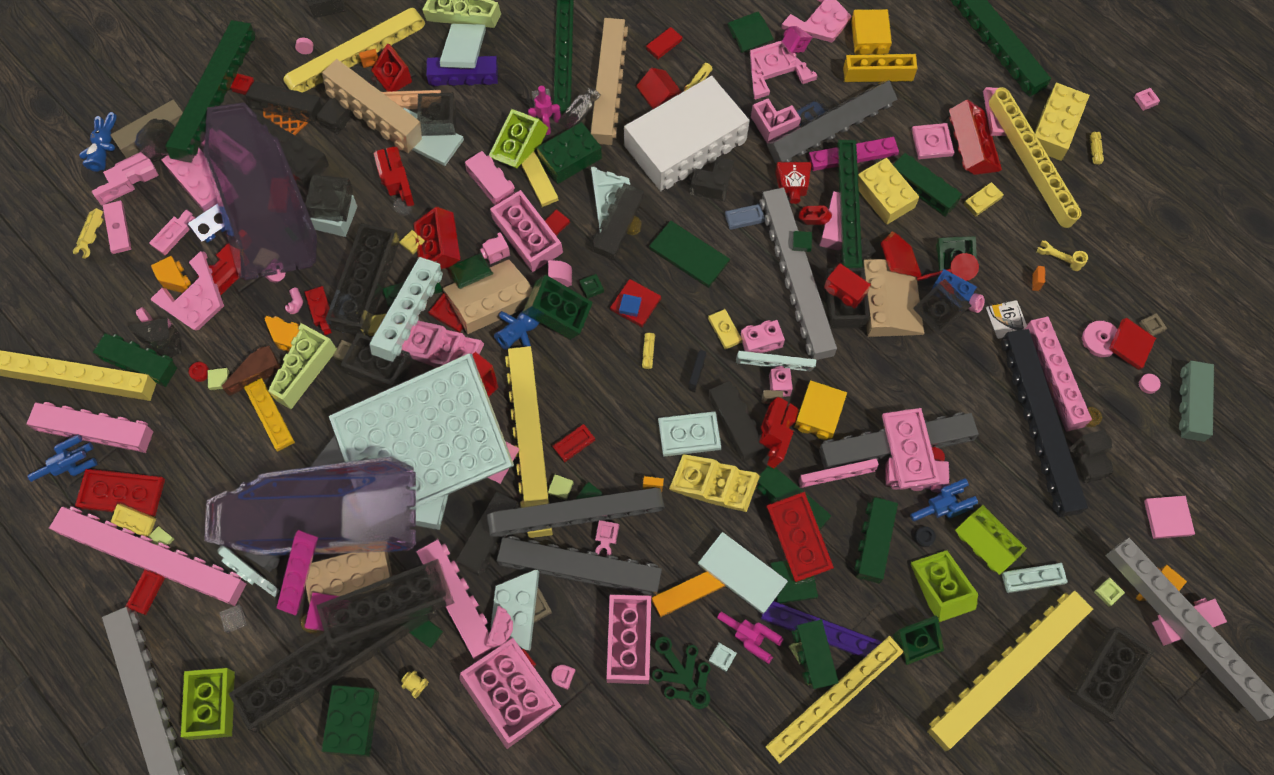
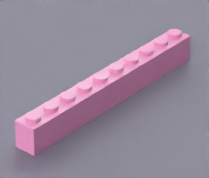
M61 507L49 529L57 534L164 576L169 580L233 606L236 605L246 586L241 577L234 572L226 574L223 572L224 569L213 564L212 567L205 565L206 562L197 557H194L193 560L187 558L188 554L180 550L172 552L169 550L170 547L159 542L158 545L152 543L153 540L143 535L140 538L135 537V533L126 528H123L122 531L116 529L117 525L109 521L101 523L98 517L88 514L87 517L81 515L82 511L74 507H70V509Z

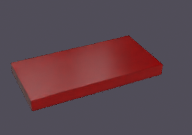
M85 469L75 507L78 509L114 512L117 504L121 503L155 517L165 479L157 476Z
M805 492L767 505L795 582L834 569Z

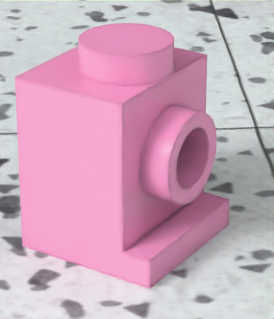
M501 232L497 234V238L489 239L483 243V248L480 249L482 257L484 259L487 258L490 264L510 256L509 247Z

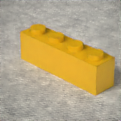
M916 54L846 55L843 67L845 82L913 81L918 69Z

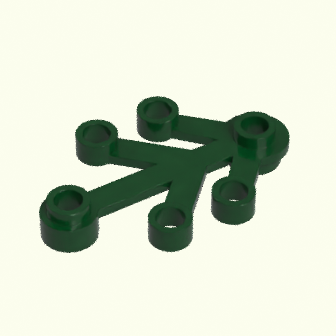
M667 637L658 638L655 643L656 651L661 655H665L677 674L656 669L652 673V679L657 683L667 681L683 684L690 691H679L669 686L664 691L665 698L668 700L676 698L690 701L691 705L696 709L706 708L710 702V694L706 690L707 676L711 670L710 665L706 662H702L699 665L698 672L700 676L698 686H696L692 676L695 658L699 652L698 648L695 645L687 647V661L684 669L671 650V640ZM661 643H665L667 645L666 650L660 649L659 646ZM693 648L696 650V654L690 655L688 650ZM707 666L708 671L703 673L700 667ZM660 672L662 678L656 679L654 674ZM667 690H673L674 696H667ZM702 695L704 700L697 702L696 696Z

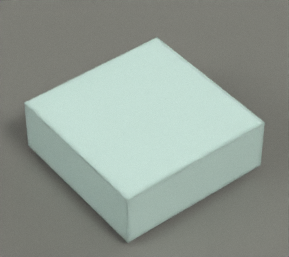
M718 643L708 662L727 672L737 653Z

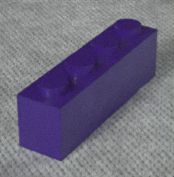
M478 56L475 68L440 67L441 57L427 58L426 76L429 85L498 84L496 56Z

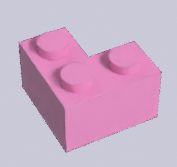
M765 99L752 106L751 118L767 143L799 127L801 118L793 106L776 111L769 99Z

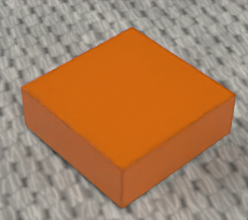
M376 49L359 53L363 68L374 66L378 60Z
M1038 266L1033 273V291H1039L1045 283V266Z

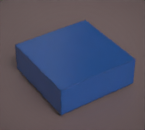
M623 294L619 313L637 317L642 298Z

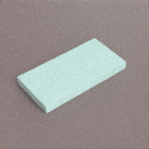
M451 24L440 59V67L475 68L486 31L485 25Z
M403 108L418 119L421 124L422 140L412 150L446 166L463 142V136Z
M738 351L736 362L739 364L774 368L783 366L791 370L809 372L816 366V359Z
M723 532L698 562L700 567L762 614L765 613L788 582Z

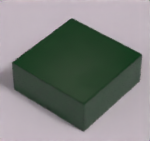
M794 231L792 251L811 252L812 232Z
M597 274L579 281L587 299L604 292Z

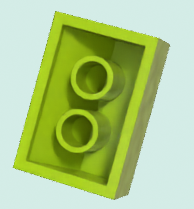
M984 505L970 515L955 530L959 538L967 542L973 548V552L977 556L982 557L987 562L988 567L999 575L1027 549Z

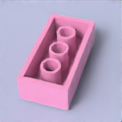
M198 148V153L194 156L192 162L170 159L169 155L161 159L168 171L203 212L217 203H220L224 208L238 198L233 186L200 148Z
M521 190L490 209L494 222L532 272L547 264L548 260H553L563 253L560 240Z
M610 595L607 683L649 684L651 596Z

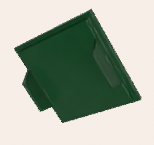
M477 254L447 268L459 289L493 274L481 254Z

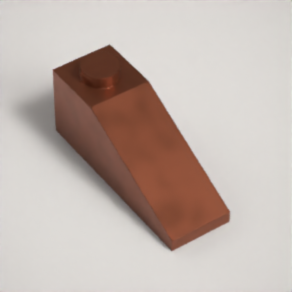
M270 346L258 348L256 352L251 353L222 385L224 391L229 396L245 389V386L260 378L265 380L277 374L278 369H281Z

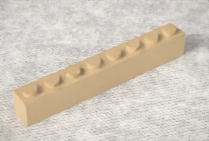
M604 18L591 134L599 144L612 145L613 138L617 136V128L614 127L615 123H618L619 113H616V109L620 108V98L617 97L618 94H621L622 83H619V80H623L621 65L625 63V55H622V52L626 51L624 37L628 36V27H625V19Z

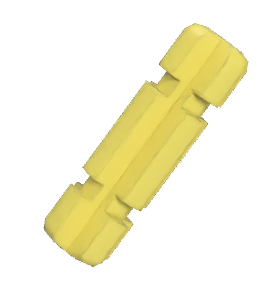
M1092 132L1090 135L1092 160L1094 164L1100 165L1104 161L1102 141L1100 140L1101 133Z
M645 333L642 361L644 369H651L653 365L654 333Z

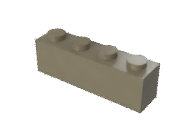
M173 99L112 133L111 137L127 159L171 135L183 112Z

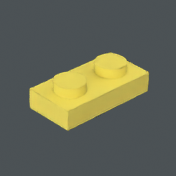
M991 182L968 198L963 205L976 217L1002 199L1004 194Z

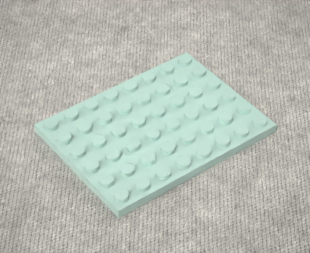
M470 353L329 416L345 463L354 465L348 467H360L349 469L350 476H374L376 478L375 482L355 490L368 527H373L514 466L476 363ZM379 458H389L407 468L398 466L397 469H394L393 466L397 465L391 462L389 464L392 466L388 467L391 469H375V471L388 470V472H364L370 470L363 467L364 464L370 463L364 460L382 462L383 460ZM351 478L354 488L366 484L362 482L364 478Z

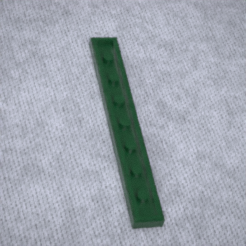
M557 0L554 104L560 106V114H571L574 0Z
M838 140L842 262L851 271H862L856 140Z

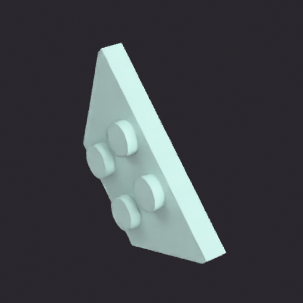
M591 167L600 235H603L634 215L629 178L616 176L614 173L608 171L606 173L597 170L596 167Z
M224 544L219 547L217 551L224 557L222 562L236 571L245 581L247 580L252 585L256 583L274 597L279 593L280 590Z
M533 570L497 585L495 588L491 628L498 606L506 609L513 621V631L509 640L514 638L517 644L527 651L531 650L539 580L538 570Z

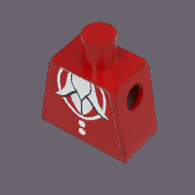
M777 162L775 174L778 187L785 189L786 195L789 196V201L792 204L799 203L800 196H806L811 162Z

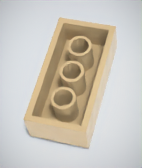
M359 550L355 551L359 553H348L311 563L306 582L309 605L312 593L347 597L351 601L395 589L388 552Z

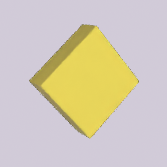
M413 230L399 241L400 245L412 255L417 252L418 245H422L425 242L420 236L417 237Z

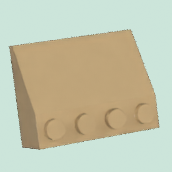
M509 259L490 267L493 272L492 275L459 289L457 284L453 283L443 288L447 299L467 334L501 320L499 313L502 311L512 315L525 308L532 288L527 279Z
M883 259L863 260L860 277L871 284L867 295L863 298L868 337L924 335L916 277L890 271L887 261Z

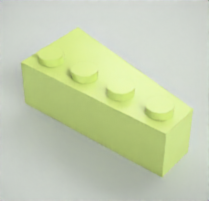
M427 0L423 8L427 21L451 24H480L490 28H495L501 15L498 2L492 0Z
M302 323L298 328L297 337H294L291 342L292 347L289 353L283 359L284 364L282 368L278 369L268 390L277 402L289 409L293 408L337 349L331 339Z

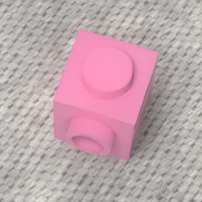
M778 366L771 369L769 374L770 390L783 391V397L790 396L792 392L790 368Z

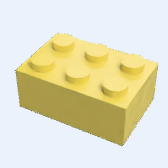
M887 158L858 174L859 192L886 225L916 207L919 196Z

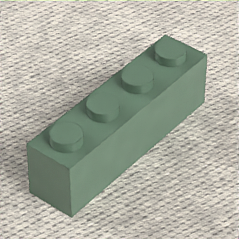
M1190 361L1182 367L1180 373L1183 381L1180 388L1182 402L1179 411L1182 413V418L1179 423V430L1181 431V438L1205 442L1213 435L1214 364Z

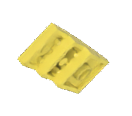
M683 454L669 489L707 503L747 512L760 476L755 472L739 470L737 466L720 464L714 459Z

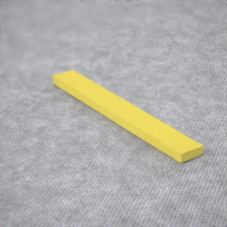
M888 636L838 681L839 683L832 686L765 748L780 764L904 651Z

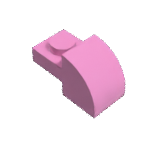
M548 260V276L566 287L572 286V267L562 261Z

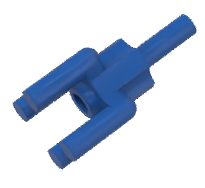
M79 434L54 447L56 455L46 460L45 467L28 474V479L32 482L50 472L52 475L57 476L67 470L71 476H76L84 472L85 469L96 466L97 461L95 458L78 466L75 464V462L86 457V452L94 449L93 445L89 442L71 452L67 451V448L82 442Z
M962 479L943 487L937 497L928 501L930 506L911 513L910 517L912 521H916L933 513L937 518L945 514L948 518H953L972 510L973 505L978 504V500L973 496L959 503L957 502L955 495L964 492V487L969 485L966 479Z

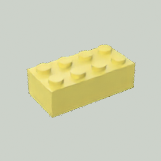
M1059 83L1055 84L1034 132L1048 156L1062 161L1069 149L1090 95Z

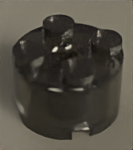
M152 119L138 131L135 145L152 161L161 160L169 155L165 146L175 126L165 119Z

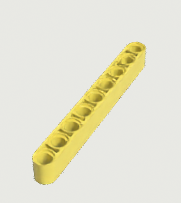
M409 8L287 73L283 81L293 95L302 94L324 81L322 72L336 59L350 68L361 62L360 52L376 49L378 53L387 44L393 45L422 29L425 21L415 8Z
M998 88L989 100L991 110L1058 223L1064 228H1070L1081 217L1080 208L1011 93L1006 88Z

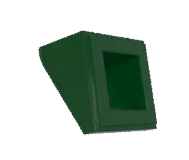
M588 482L576 500L604 495L593 484Z

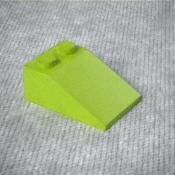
M511 109L489 156L494 160L518 168L542 143L549 127L535 117Z
M947 550L911 562V567L928 606L933 614L937 615L939 622L976 610L978 593Z

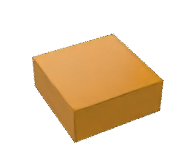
M644 476L643 490L660 488L662 492L664 478Z

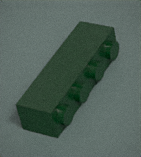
M904 153L893 164L917 193L919 199L944 217L958 204L962 193L946 183L943 178L932 173L929 168L918 163L912 156Z
M105 333L93 351L100 360L128 372L149 375L155 383L164 387L168 385L177 370L173 359L169 356L162 355L161 357L150 348L142 349L140 345L133 341L125 342L122 337L116 334L111 336Z
M770 466L759 475L760 477L755 488L761 496L765 495L770 499L771 504L804 492L776 467L773 469ZM806 494L818 528L821 530L832 515Z
M874 497L871 503L868 502L865 514H868L867 522L864 521L862 526V533H865L864 539L860 540L858 552H861L860 559H856L854 571H857L856 578L878 584L884 579L898 503Z

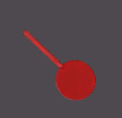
M962 253L952 260L950 269H947V271L968 281L978 273L979 264L973 255ZM942 271L917 277L916 280L919 281L938 276Z

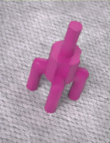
M539 86V95L534 100L535 107L528 110V115L541 118L543 123L549 127L546 135H549L551 133L549 117L553 114L554 121L556 123L560 122V106L558 104L552 105L551 97L546 95L545 87Z
M722 611L717 619L737 631L735 637L744 643V647L749 652L770 664L773 657L759 647L764 637L778 646H781L784 641L782 636L761 623L754 625L746 619L739 623Z

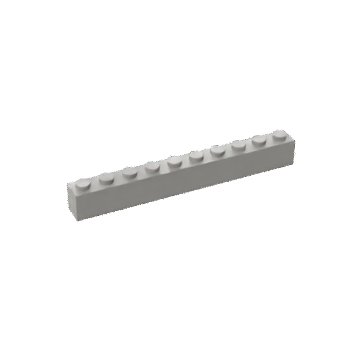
M779 188L763 192L762 199H760V206L766 214L765 223L770 227V239L776 245L774 248L775 254L781 261L780 270L785 274L786 288L790 289L791 292L790 301L796 308L795 316L797 322L800 321L801 336L807 342V354L816 360L832 357L835 355L837 347L805 251H792L793 232L798 231L785 189Z
M1130 538L1118 544L1105 555L1257 721L1271 719L1274 716V693Z
M125 607L102 617L149 774L189 775L180 760L183 758L182 752L175 744L176 733L173 727L169 725L168 719H170V714L162 702L164 695L156 683L158 676L150 664L152 657L149 650L145 648L144 641H146L143 631L139 629L138 623L140 618L137 612Z

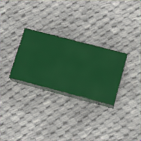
M412 608L408 610L398 623L399 626L430 649L443 634L441 629Z

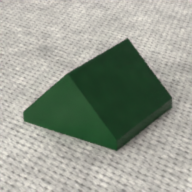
M937 615L899 629L893 634L895 642L904 651L901 655L906 665L944 651Z

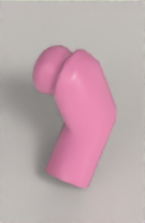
M292 288L289 291L292 302L288 303L285 309L290 314H296L303 305V299L298 288Z

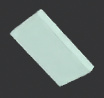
M716 411L658 418L663 457L721 450Z

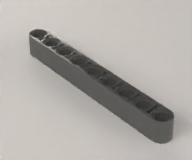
M652 488L497 511L488 514L487 520L490 536L497 537L654 513L664 510L665 505L661 489Z

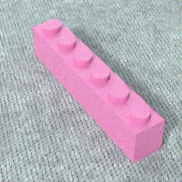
M44 402V404L35 403L27 421V425L35 431L69 438L79 434L84 441L146 453L154 432L143 421L137 420L135 423L130 422V420L124 417L115 419L104 413L95 415L84 409L75 411L68 406L60 408L49 402Z
M436 540L416 551L474 660L477 661L497 649V647H486L490 632L485 627L488 622L483 612L478 614L476 607L479 605L474 596L469 597L466 590L469 587L464 578L459 579L457 572L460 570L455 561H449L447 556L450 552L445 543L441 545L439 540Z

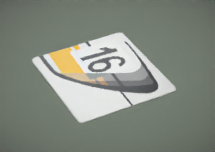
M1018 301L986 307L998 339L1003 338L1007 332L1023 330L1027 327Z

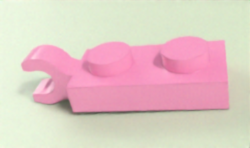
M185 210L179 219L173 217L149 244L163 255H166L190 230L187 225L195 217L188 210Z

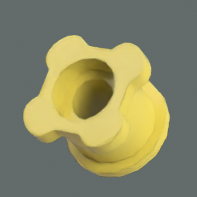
M417 671L407 672L401 680L403 683L402 688L408 689L415 699L429 683L426 678L422 679L419 677Z

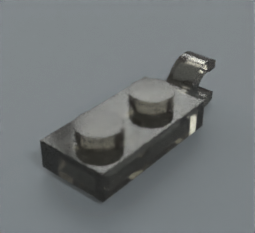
M590 87L584 96L580 94L558 121L567 130L581 123L594 107L591 102L596 101L601 94Z

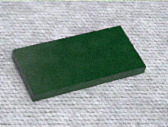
M673 221L666 225L649 246L651 251L708 288L730 262V258Z

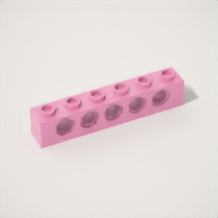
M1049 317L1032 320L1025 329L1030 331L1051 397L1065 431L1084 428L1092 418Z

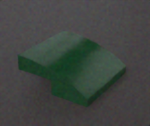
M759 12L727 23L732 37L737 40L742 53L774 40L765 20Z

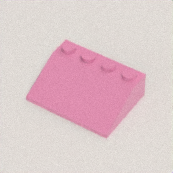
M514 638L460 673L459 680L506 749L525 737L561 708L555 696Z

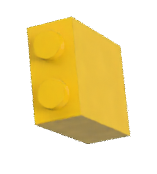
M888 9L854 10L851 20L854 53L862 55L888 54L892 44Z
M810 380L794 428H797L802 433L815 434L823 440H831L847 392Z

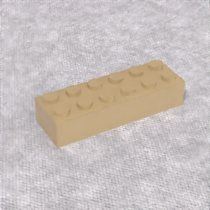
M336 59L322 72L327 95L332 99H337L345 109H350L358 119L366 121L371 129L378 130L383 138L391 140L399 150L409 153L422 140L421 124L418 119L341 61Z

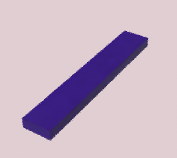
M775 601L771 603L761 617V620L790 631H794V626L821 620ZM822 619L828 644L832 647L865 658L882 643L879 640Z

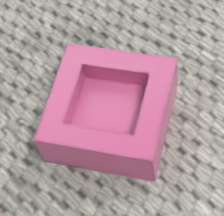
M1151 88L1141 91L1134 96L1135 101L1143 111L1158 105L1160 102Z

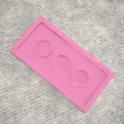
M917 408L883 413L882 419L900 490L939 484L940 478L922 409Z

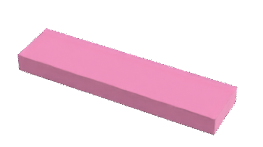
M877 459L804 474L800 476L798 483L801 488L872 473L875 472L879 464Z

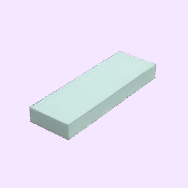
M1062 563L1002 573L1007 593L1068 583Z

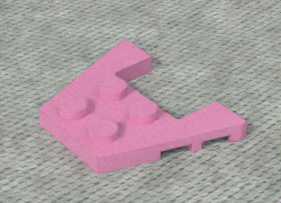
M818 0L822 4L806 22L790 14L782 23L781 28L786 30L790 26H798L812 35L813 38L832 43L851 21L852 16L837 0Z
M782 41L750 50L754 99L769 95L770 90L765 82L766 79L791 71H796L802 84L817 80V74L814 71H810L806 67L807 64L801 62L795 53H791Z
M202 251L189 262L199 275V278L182 295L174 300L166 288H161L151 298L154 303L193 330H199L224 307L217 284H214L211 275L212 269L209 268L206 260L208 258L207 254Z

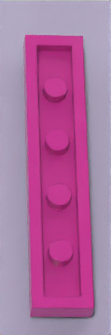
M894 137L856 144L857 163L896 156L899 153ZM838 147L809 152L808 157L813 171L838 167Z
M299 530L295 534L277 609L297 615L318 537Z

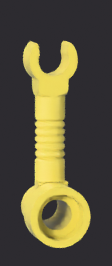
M1042 241L1040 244L1046 249L1040 247L1037 249V252L1041 255H1052L1070 263V267L1074 271H1080L1088 260V255L1083 251H1076L1071 256L1054 249L1047 241Z

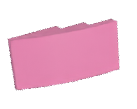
M418 321L416 326L411 328L410 337L407 341H404L400 354L438 368L469 353L473 354L476 351L480 354L484 343L481 340L465 337L463 333L446 330L444 326Z

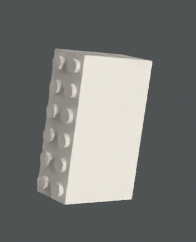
M710 76L625 125L624 146L656 187L662 191L665 188L669 189L675 182L684 180L690 173L699 171L707 163L714 162L722 154L729 153L737 145L744 144L747 139L749 119L713 76Z

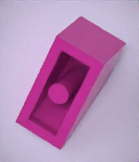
M790 26L784 32L782 42L791 53L804 52L813 37L798 26Z

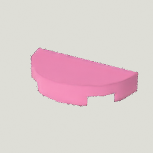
M500 606L497 608L486 647L495 648L501 646L509 640L512 634L513 621L511 616L507 613L506 609Z

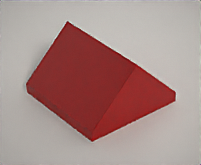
M387 44L371 71L387 92H396L412 83L408 66L393 47Z
M651 68L637 84V89L652 109L682 93L666 70Z

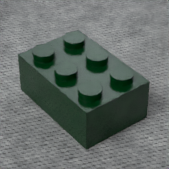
M582 122L537 147L539 161L557 184L602 159L601 146Z
M545 274L535 282L523 313L571 340L581 333L593 302Z
M822 619L794 626L795 630L792 631L794 643L799 644L800 651L797 652L799 663L804 664L806 671L802 673L805 685H809L811 689L839 683Z
M332 685L322 752L334 755L370 757L379 692L376 689Z

